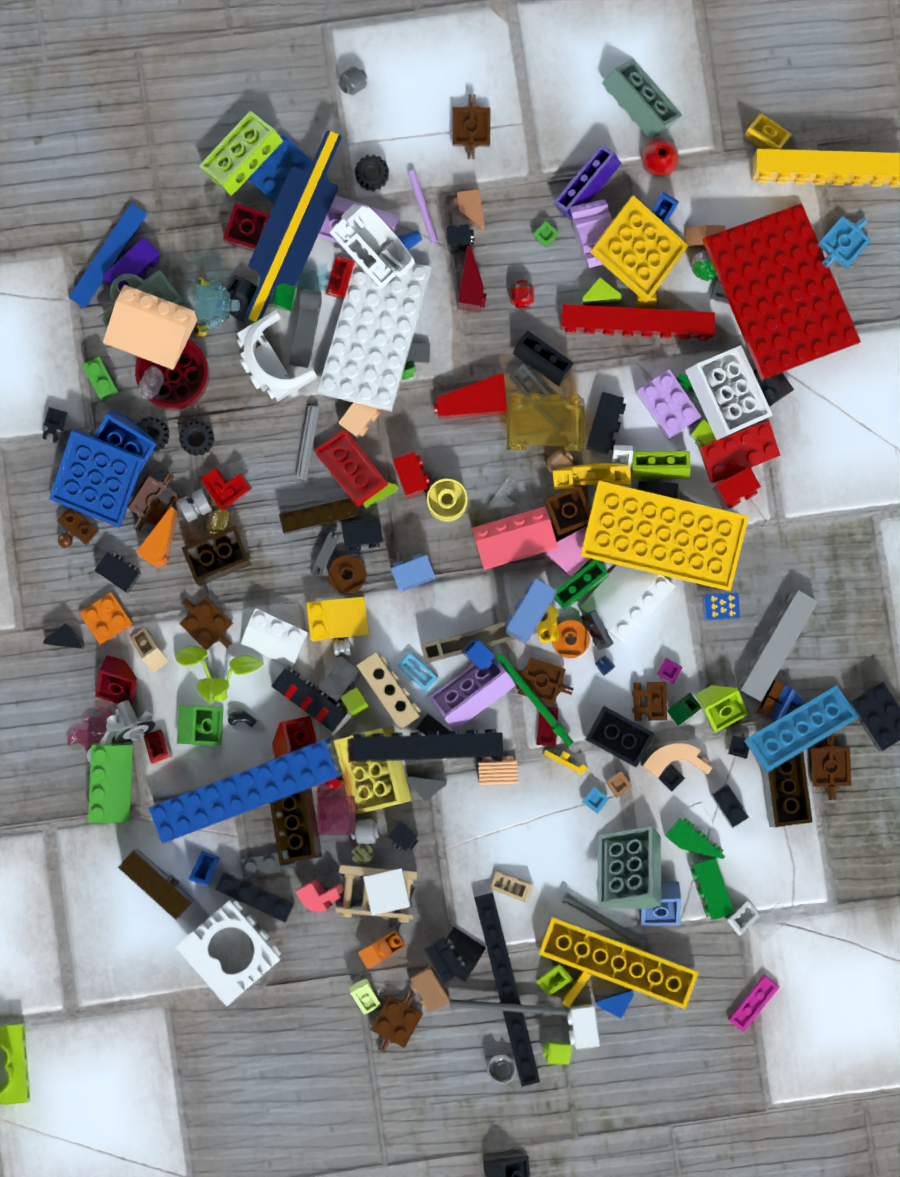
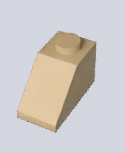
M146 627L130 637L141 659L153 673L169 662Z

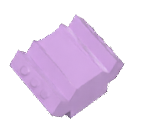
M605 199L569 207L573 231L582 258L586 260L589 268L603 265L589 251L613 221Z

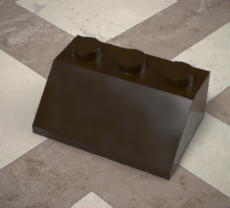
M235 526L182 547L195 583L199 587L252 565Z

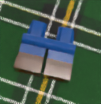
M773 680L765 694L768 697L763 698L757 713L777 721L790 713L787 711L790 704L799 707L803 698L796 694V690L789 688L778 680Z

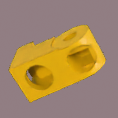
M551 605L537 626L538 637L542 644L559 639L556 618L558 610Z

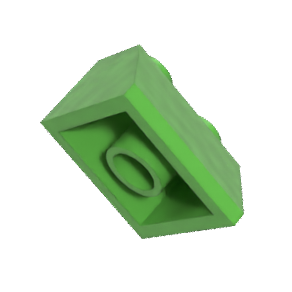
M179 705L177 744L221 746L224 708Z

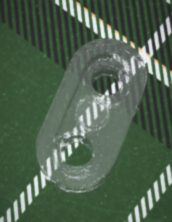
M151 367L146 370L139 383V393L146 399H152L156 396L164 381L163 374L158 368Z

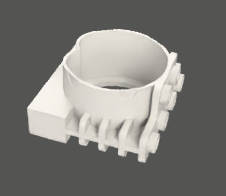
M231 899L176 946L226 1006L281 960L279 949L275 945L271 947L269 944L270 941L268 939L270 936L263 928L260 930L255 925L257 923L255 918L251 914H243L241 912L243 910L242 906L236 900L233 902ZM227 927H235L245 931L254 944V957L251 964L244 971L236 974L223 972L220 961L212 958L208 953V945L212 936L217 931Z

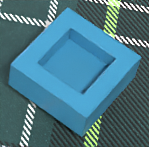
M593 787L582 802L598 814L609 798Z

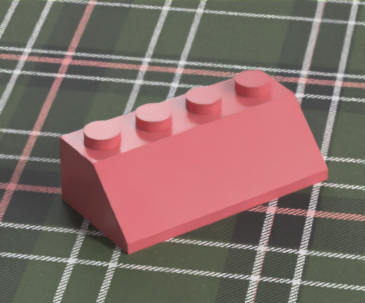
M545 506L471 528L484 570L558 548Z

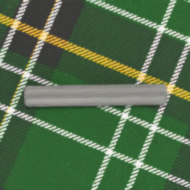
M310 405L307 411L296 479L307 480L319 415V407Z

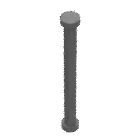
M566 892L561 901L564 904L568 903L639 945L638 948L642 949L647 941L646 938L643 937L642 939L571 897L570 893Z

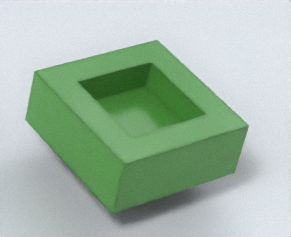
M547 221L533 233V237L546 249L560 235Z

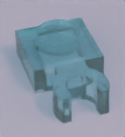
M303 269L294 287L314 290V286H318L319 289L325 291L328 287L321 285V281L329 280V276L321 275L316 277L317 271Z

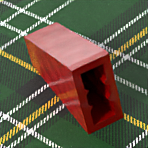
M504 373L437 397V403H434V414H438L439 419L506 414L507 402Z

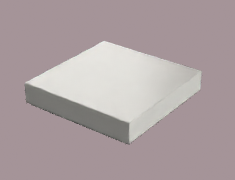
M402 868L364 877L372 916L410 907Z

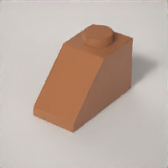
M480 189L457 192V198H454L455 210L459 209L460 216L480 231H483L485 226Z
M701 225L685 228L684 242L689 245L688 248H705L702 239L724 231L725 226Z

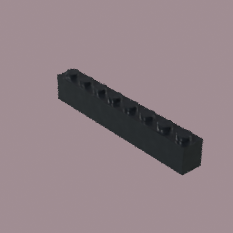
M496 729L484 730L485 733H478L477 730H466V734H459L458 730L447 731V734L440 735V731H431L429 735H422V732H410V736H403V733L399 732L391 733L389 737H384V733L372 734V737H365V734H353V738L347 739L348 762L504 756L502 732L496 733Z

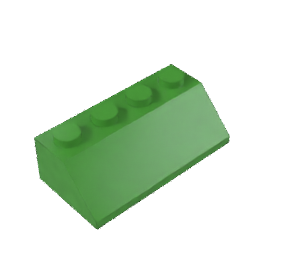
M93 743L91 745L88 822L116 823L130 821L133 744Z

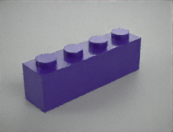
M601 144L553 203L562 215L572 221L569 207L590 203L622 163L613 151Z

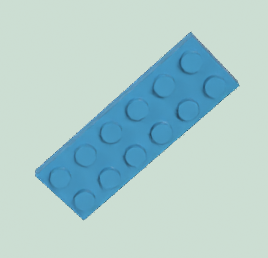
M836 685L749 736L744 741L765 773L853 722L858 718V715Z

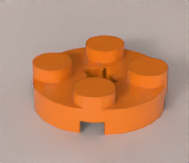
M566 620L557 625L559 639L552 642L556 653L569 659L582 655L590 644V635L584 625L575 620ZM568 634H573V637L576 638V642H573V645H569L568 641H565V637H568Z

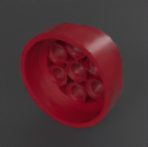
M188 339L174 370L138 357L135 365V378L141 393L153 405L166 410H181L195 404L203 396L209 384L210 369L202 350ZM188 355L190 357L189 362L181 364L180 358ZM153 371H160L159 378H151V373ZM173 371L179 372V377L176 380L170 379V374ZM192 372L198 373V378L195 381L189 380V375ZM163 387L169 388V393L166 396L159 394L160 389ZM181 388L188 389V394L185 397L178 395Z

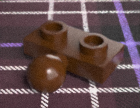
M69 507L57 519V522L68 531L67 533L60 534L58 537V544L62 548L70 547L74 536L87 546L99 532L98 529Z

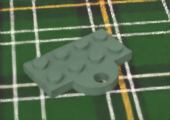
M159 269L145 280L135 274H123L117 277L110 287V298L114 305L99 317L108 327L116 300L121 292L118 289V284L122 280L127 281L129 287L175 304H179L183 299Z

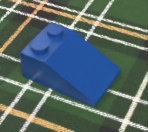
M115 409L110 410L106 414L94 436L145 457L141 471L157 445V442L137 424Z

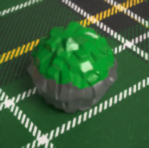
M699 251L694 259H692L690 267L697 278L709 281L715 278L717 274L707 251Z

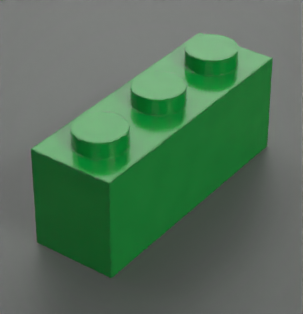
M593 560L556 590L555 602L565 612L609 577V573L598 560Z
M712 857L692 864L693 869L690 872L693 880L698 881L699 887L696 889L699 898L704 899L706 906H703L706 917H710L713 921L734 914L716 858Z

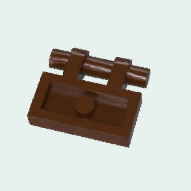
M641 682L633 683L631 694L634 697V708H632L634 721H642V713H647L648 721L667 720L666 682H646L647 690H641ZM641 696H647V707H641Z

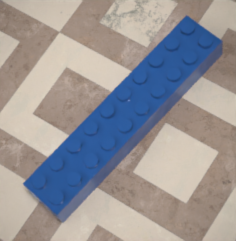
M328 738L151 806L149 811L163 844L344 774L331 740Z

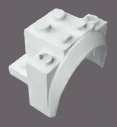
M353 204L340 216L342 219L328 231L380 288H383L395 275L400 278L415 263L405 245L367 205L358 206Z
M274 310L238 332L239 339L236 341L240 348L244 349V352L240 353L242 359L239 361L246 373L251 372L250 379L256 389L261 388L262 392L267 390L271 399L275 397L277 401H280L290 394L294 396L299 393L298 389L316 379L317 376L313 370L292 379L288 376L285 368L262 333L268 326L281 319L278 311Z

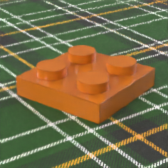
M112 592L79 613L100 645L133 624Z

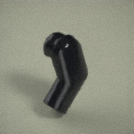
M236 711L229 714L228 723L235 726L237 723L244 722L252 728L257 720L246 711Z

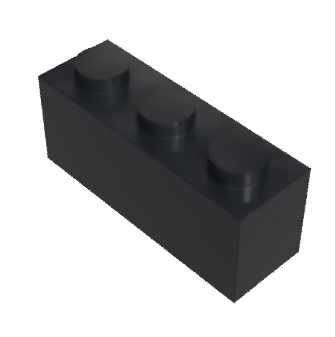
M528 330L518 341L513 351L516 357L557 386L561 385L574 365L571 360Z
M602 392L586 449L608 455L609 450L613 451L616 440H613L615 432H619L621 422L618 421L619 415H623L626 404L623 403V397Z

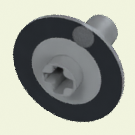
M123 701L117 705L126 726L115 737L118 743L138 740L155 727L156 724L153 720L138 722L130 701Z

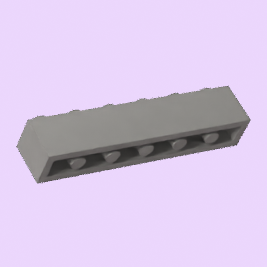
M799 590L795 593L791 592L786 600L789 603L785 610L781 609L779 612L777 625H772L767 634L769 639L766 643L763 642L757 651L760 653L757 660L753 659L748 667L750 669L747 676L744 675L738 684L741 686L739 691L758 702H761L818 603L817 600Z

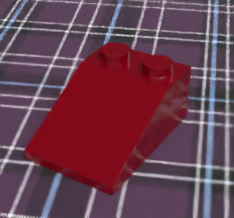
M467 246L458 309L480 313L481 308H485L487 293H484V286L472 248Z

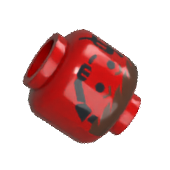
M516 280V284L510 286V303L515 305V308H529L530 304L534 302V286L527 283V280Z

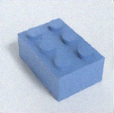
M538 579L534 583L530 581L525 590L526 597L524 600L520 598L515 606V611L517 612L514 616L510 615L505 623L506 634L525 645L556 596L555 589Z

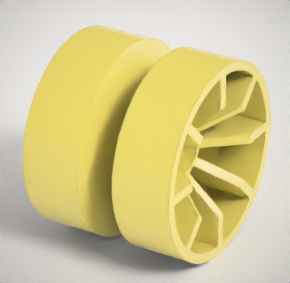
M441 479L430 487L427 494V505L432 516L443 522H452L464 514L467 507V493L458 481Z

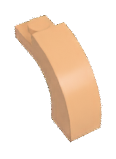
M682 743L668 744L656 749L642 764L643 768L656 777H659L665 767L675 760L688 761L705 774H709L712 769L709 766L710 761L702 756L700 758L697 757L701 751L700 749Z

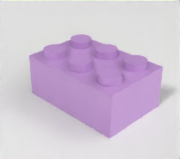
M670 369L636 392L667 440L702 417Z

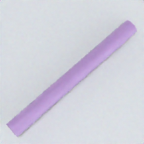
M410 170L408 175L431 244L436 243L438 238L415 170Z

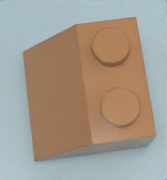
M431 965L410 978L412 982L409 984L414 993L418 992L422 999L419 1001L424 1010L428 1009L432 1012L450 1003V997Z

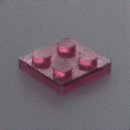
M355 796L318 797L319 835H355Z

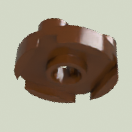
M344 555L332 562L329 568L328 579L335 590L343 594H352L363 587L366 582L367 572L364 564L359 559ZM346 569H348V572L350 570L353 572L350 580L342 578Z

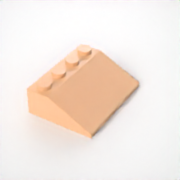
M124 285L116 300L103 343L174 370L197 322L195 312L191 309Z

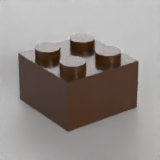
M581 486L544 499V504L557 537L587 526L590 509Z

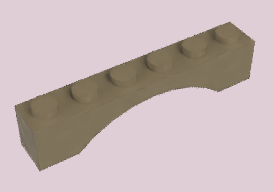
M505 621L467 633L421 644L425 663L428 664L462 654L463 650L474 639L479 640L485 647L515 640V638L506 634Z

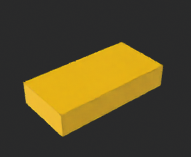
M582 971L561 1001L568 1008L591 975Z

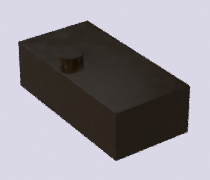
M803 751L767 773L762 768L769 827L813 823Z
M139 849L133 850L118 867L175 920L180 918L195 901L178 885V879L173 875L168 876Z

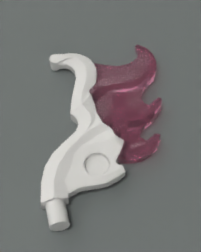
M104 707L96 709V712H101V716L83 719L82 722H88L87 728L73 731L68 736V746L72 742H79L86 750L87 759L91 764V745L93 743H112L113 737L126 727L118 709H116L115 715ZM146 710L141 717L137 718L138 722L149 720L152 713Z

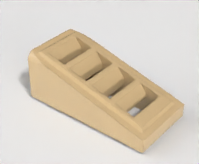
M496 870L489 889L525 903L530 898L534 884ZM503 877L504 880L502 882L501 888L497 887L498 883L500 881V878ZM508 880H511V883L507 891L505 890ZM518 883L516 892L512 893L515 884ZM523 886H526L523 896H520Z

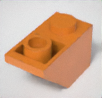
M394 930L359 951L358 954L366 968L369 969L405 947V944L397 930Z

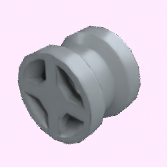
M344 637L343 640L333 639L336 658L341 655L351 656L349 637Z

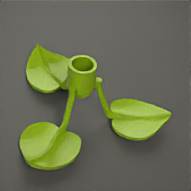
M189 646L174 654L177 663L183 666H193L199 662L202 663L207 678L198 681L196 688L198 693L210 704L213 701L222 702L227 699V690L230 687L229 682L233 672L236 675H246L264 665L263 661L248 655L237 656L229 662L231 669H229L226 680L222 678L212 679L204 660L208 656V652L204 648Z

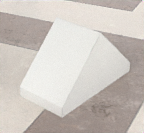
M748 900L737 908L734 914L728 915L724 919L735 933L740 936L760 915Z

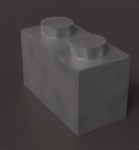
M340 657L318 688L338 702L343 695L350 692L347 690L350 684L355 685L361 677L358 674L360 670L343 657Z

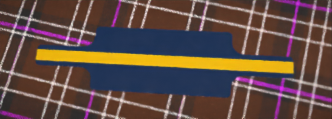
M329 130L326 131L309 168L301 170L291 167L248 264L249 268L259 273L260 282L245 314L247 319L254 322L262 319L276 287L280 284H288L294 287L300 278L339 189L338 185L331 183L327 178L328 168L342 139L341 135Z

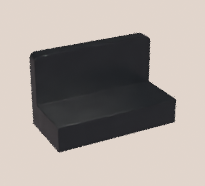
M234 275L218 306L230 302V310L227 312L218 306L217 309L232 315L239 321H244L257 286L245 278ZM232 302H240V309L232 310Z

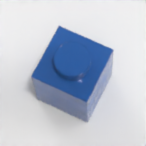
M474 639L462 652L480 670L487 669L493 663L492 659L495 657L477 639Z

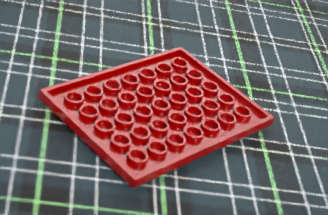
M802 203L702 239L761 380L861 343L829 267H825L827 262L824 265L822 264L825 256L818 245L819 242Z

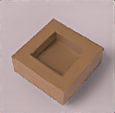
M621 771L605 782L616 798L632 787Z

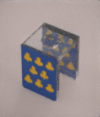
M739 593L707 594L702 597L704 621L740 618Z

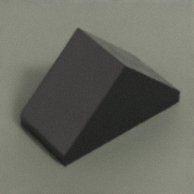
M66 623L43 641V644L79 649H84L85 647L76 633Z

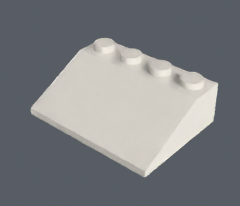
M741 345L697 363L685 370L716 440L772 416V412Z
M617 565L610 572L609 577L602 581L580 608L586 613L596 610L607 632L624 645L675 586L663 575Z

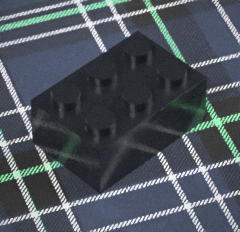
M884 682L877 683L849 701V704L858 715L857 719L878 751H884L900 740V707Z
M602 706L584 740L637 768L655 733L606 706Z

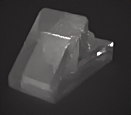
M511 476L506 478L487 506L488 510L492 511L517 506L514 501L505 496L506 493L510 495L516 487L513 484L515 482L514 478Z

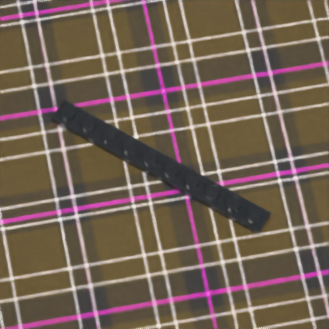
M493 892L476 896L474 899L500 1003L521 1004ZM503 1011L521 1087L540 1083L523 1012Z

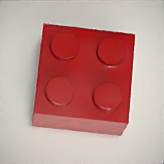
M411 452L393 459V464L406 499L428 492L430 481L427 473H422L421 469L424 468L420 455L416 456L415 452Z
M748 467L716 484L712 489L722 508L728 507L731 509L741 503L740 499L745 498V500L756 496L758 494L757 490L761 486L751 467Z

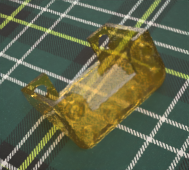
M513 393L507 398V450H526V445L564 446L565 451H584L585 402L584 398H581L579 394L561 397V394L542 396V394L533 393L531 396H523L521 393Z

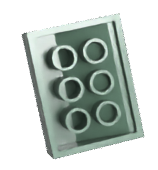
M653 826L598 835L599 907L646 909L661 906V835Z

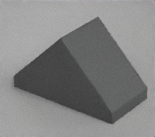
M408 777L409 783L424 802L447 784V781Z

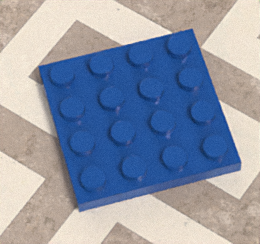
M73 429L49 500L120 528L145 457Z

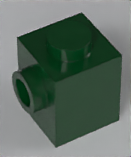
M689 693L666 711L679 726L702 707L694 696Z

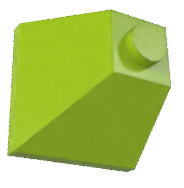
M711 685L695 694L698 703L702 707L701 710L714 733L748 715L737 688Z

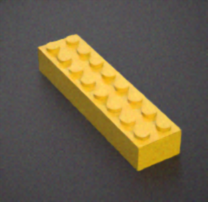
M757 149L752 158V180H757V183L776 181L777 184H786L787 181H794L795 184L799 185L806 184V182L824 185L825 182L836 186L852 183V186L871 184L873 187H880L882 184H890V187H900V153Z
M553 916L550 918L538 951L539 955L686 1009L699 973L697 970Z

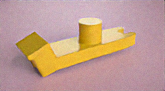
M547 750L543 753L547 757L576 771L579 776L586 770H589L584 763L579 767L569 763L568 759L571 754L562 751L560 757Z

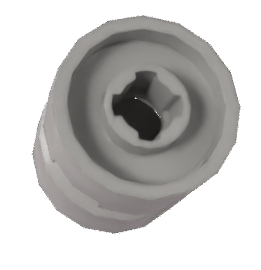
M202 488L193 492L192 497L185 496L177 500L188 523L197 519L198 514L205 515L213 511Z

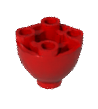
M655 139L649 142L642 152L643 168L654 176L664 177L670 175L679 163L677 147L667 139ZM659 150H661L662 152L666 151V154L660 155Z

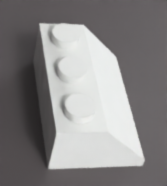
M255 608L241 644L293 668L309 633Z

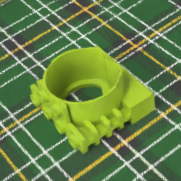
M25 1022L0 1025V1046L7 1053L4 1066L8 1072V1078L0 1085V1104L28 1103L31 1101Z

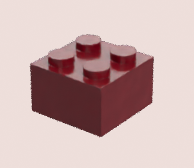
M234 203L223 237L224 243L254 252L270 214Z

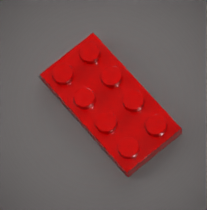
M767 419L698 447L710 483H715L748 467H754L781 456L770 421Z
M345 429L314 450L315 455L357 507L388 486L385 478Z

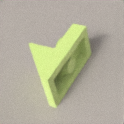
M367 979L348 987L364 1015L381 1006Z

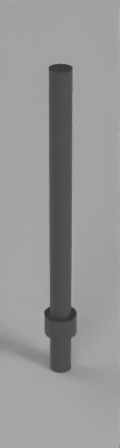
M450 999V1007L536 1013L550 1017L551 1015H567V1008L552 1007V1005L548 1004L535 1006Z

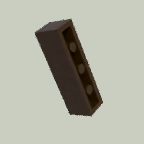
M350 498L279 514L283 533L288 535L359 518L357 506Z

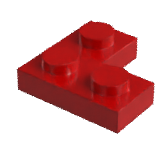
M214 468L201 478L204 486L221 511L252 490V487L242 473L227 482L219 469Z

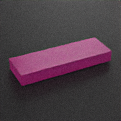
M764 974L728 1020L744 1032L780 987Z

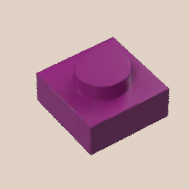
M665 658L656 675L674 684L683 667Z

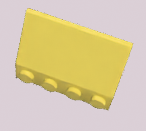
M393 726L361 734H365V737H372V734L384 733V737H389L395 731ZM353 736L334 740L337 757L339 758L338 761L344 774L342 777L343 781H345L344 785L352 815L412 801L402 761L349 763L347 739L353 738Z

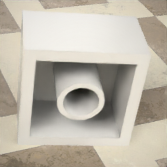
M593 1003L570 1006V1011H567V1021L569 1025H572V1030L569 1031L571 1045L574 1044L576 1049L598 1047L599 1039Z

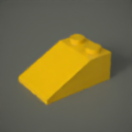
M365 597L306 603L312 642L369 635Z

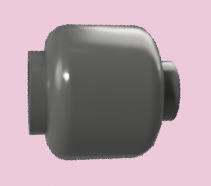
M357 67L349 68L340 75L338 83L341 90L349 95H355L367 85V74L363 69Z

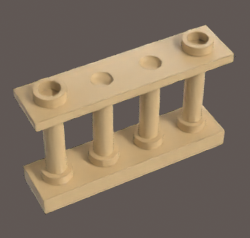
M340 865L339 873L344 874L345 878L343 909L336 908L335 912L340 913V917L351 918L352 914L372 916L365 882L362 910L350 909L353 879H355V875L363 876L364 880L366 876L392 870ZM402 871L408 898H410L411 884H413V881H418V872ZM409 907L401 909L400 914L386 912L374 915L398 918V922L409 923V919L414 920V915H408Z

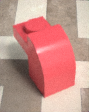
M318 878L300 887L296 893L306 908L314 912H323L333 905L332 902L341 897L339 894L344 891V888L339 883L325 891Z

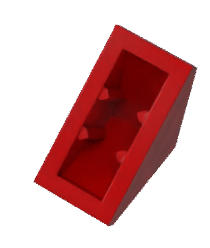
M161 729L143 736L151 764H156L172 757Z

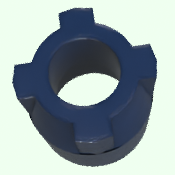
M606 655L595 663L603 676L616 667Z

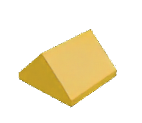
M760 113L746 131L744 138L761 149H782L792 134Z

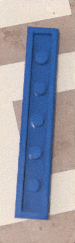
M132 203L130 204L70 294V300L86 309L104 282L103 275L115 265L148 214Z

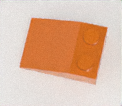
M172 507L169 508L136 551L139 556L157 569L160 567L164 568L170 560L168 557L171 553L178 512Z

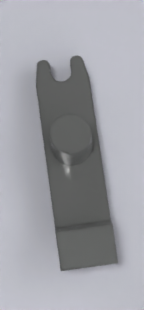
M332 531L328 534L310 572L318 577H321L339 539V535L332 538Z

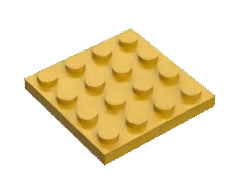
M633 195L628 199L589 252L644 302H647L689 245Z

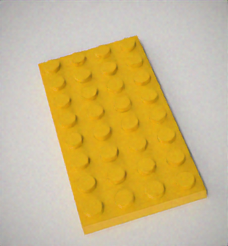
M598 480L580 556L731 591L749 516Z

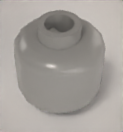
M372 819L356 821L354 828H351L352 840L356 839L358 845L374 844L377 838H380L378 823H375Z

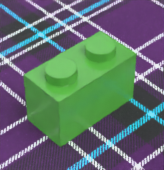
M99 356L82 365L102 402L119 394L112 377Z

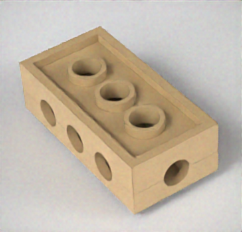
M374 653L359 663L357 667L399 729L402 730L420 718L418 713L421 711L415 702L412 704L407 698L410 695L404 686L399 687L397 684L399 679L394 671H388L386 668L388 662L382 654L378 656L377 653ZM378 669L383 670L385 673L384 677L380 680L374 677V673ZM389 685L395 687V693L391 696L385 693V688ZM399 701L406 703V709L403 712L396 710V704Z

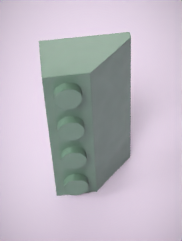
M634 59L615 68L602 82L606 91L617 100L619 106L630 115L631 120L642 129L644 135L649 137L650 140L662 134L682 117V114Z

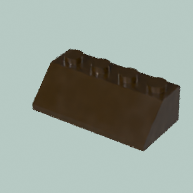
M312 787L271 802L270 807L279 864L322 857Z

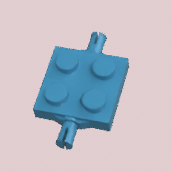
M842 216L818 243L828 254L825 260L822 261L824 265L829 260L825 267L828 268L835 260L847 269L870 243L871 239L862 231V227L868 222L867 219L864 220L865 217H861L855 224Z

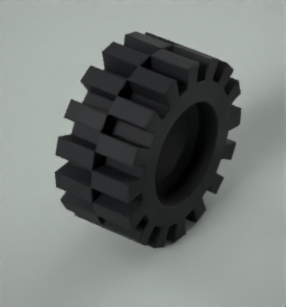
M373 154L372 156L366 155V158L362 157L360 162H357L355 168L357 183L360 184L361 188H365L366 191L380 190L389 179V168L386 161L382 160V157H376ZM370 166H374L379 170V176L374 180H370L365 176V170Z
M157 417L141 419L142 421L138 422L137 425L144 432L151 427L159 431V437L156 440L157 445L153 451L158 452L160 449H164V446L168 444V438H170L169 429L166 424Z
M194 420L191 423H186L187 425L181 428L182 431L179 432L181 447L185 452L194 456H202L204 453H208L210 448L213 447L215 440L211 428L202 421ZM199 431L204 435V441L197 446L192 445L189 440L191 433Z

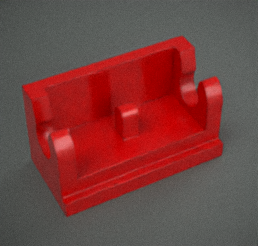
M340 256L335 258L326 295L340 299L346 297L353 267L355 266L353 259Z

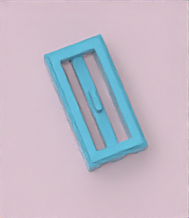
M411 652L397 665L425 692L438 679ZM411 657L433 678L429 680L408 659ZM406 663L427 682V685L424 686L403 664Z

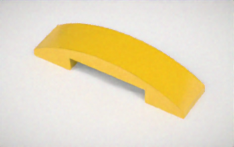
M597 463L553 470L554 489H571L578 485L597 484L598 480L616 485L631 484L630 465Z

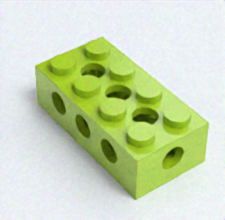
M249 111L205 158L199 167L208 178L232 196L283 140L275 129L252 111Z

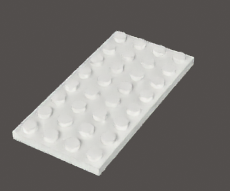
M355 262L317 391L318 394L392 412L432 267L414 263L400 278L395 275L383 288H380Z

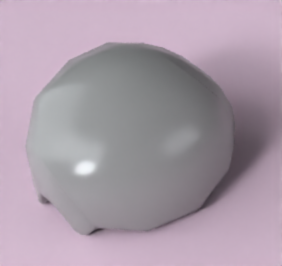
M495 1055L488 1062L487 1072L493 1082L507 1084L516 1076L517 1067L515 1061L508 1055Z

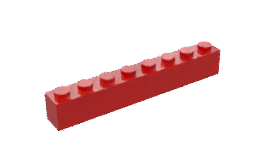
M563 304L561 330H565V333L568 334L584 331V334L587 335L603 332V335L606 336L622 333L624 337L641 334L643 338L660 335L662 339H671V336H679L681 340H690V337H698L700 341H709V338L714 336L715 312Z

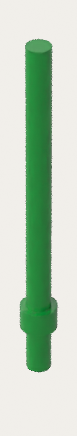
M499 653L495 658L551 725L555 735H559L568 747L572 745L574 741L565 732V727L556 721L505 656Z

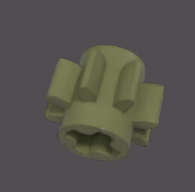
M359 844L351 852L354 855L351 859L356 865L362 863L365 866L375 857L371 853L374 849L370 844Z

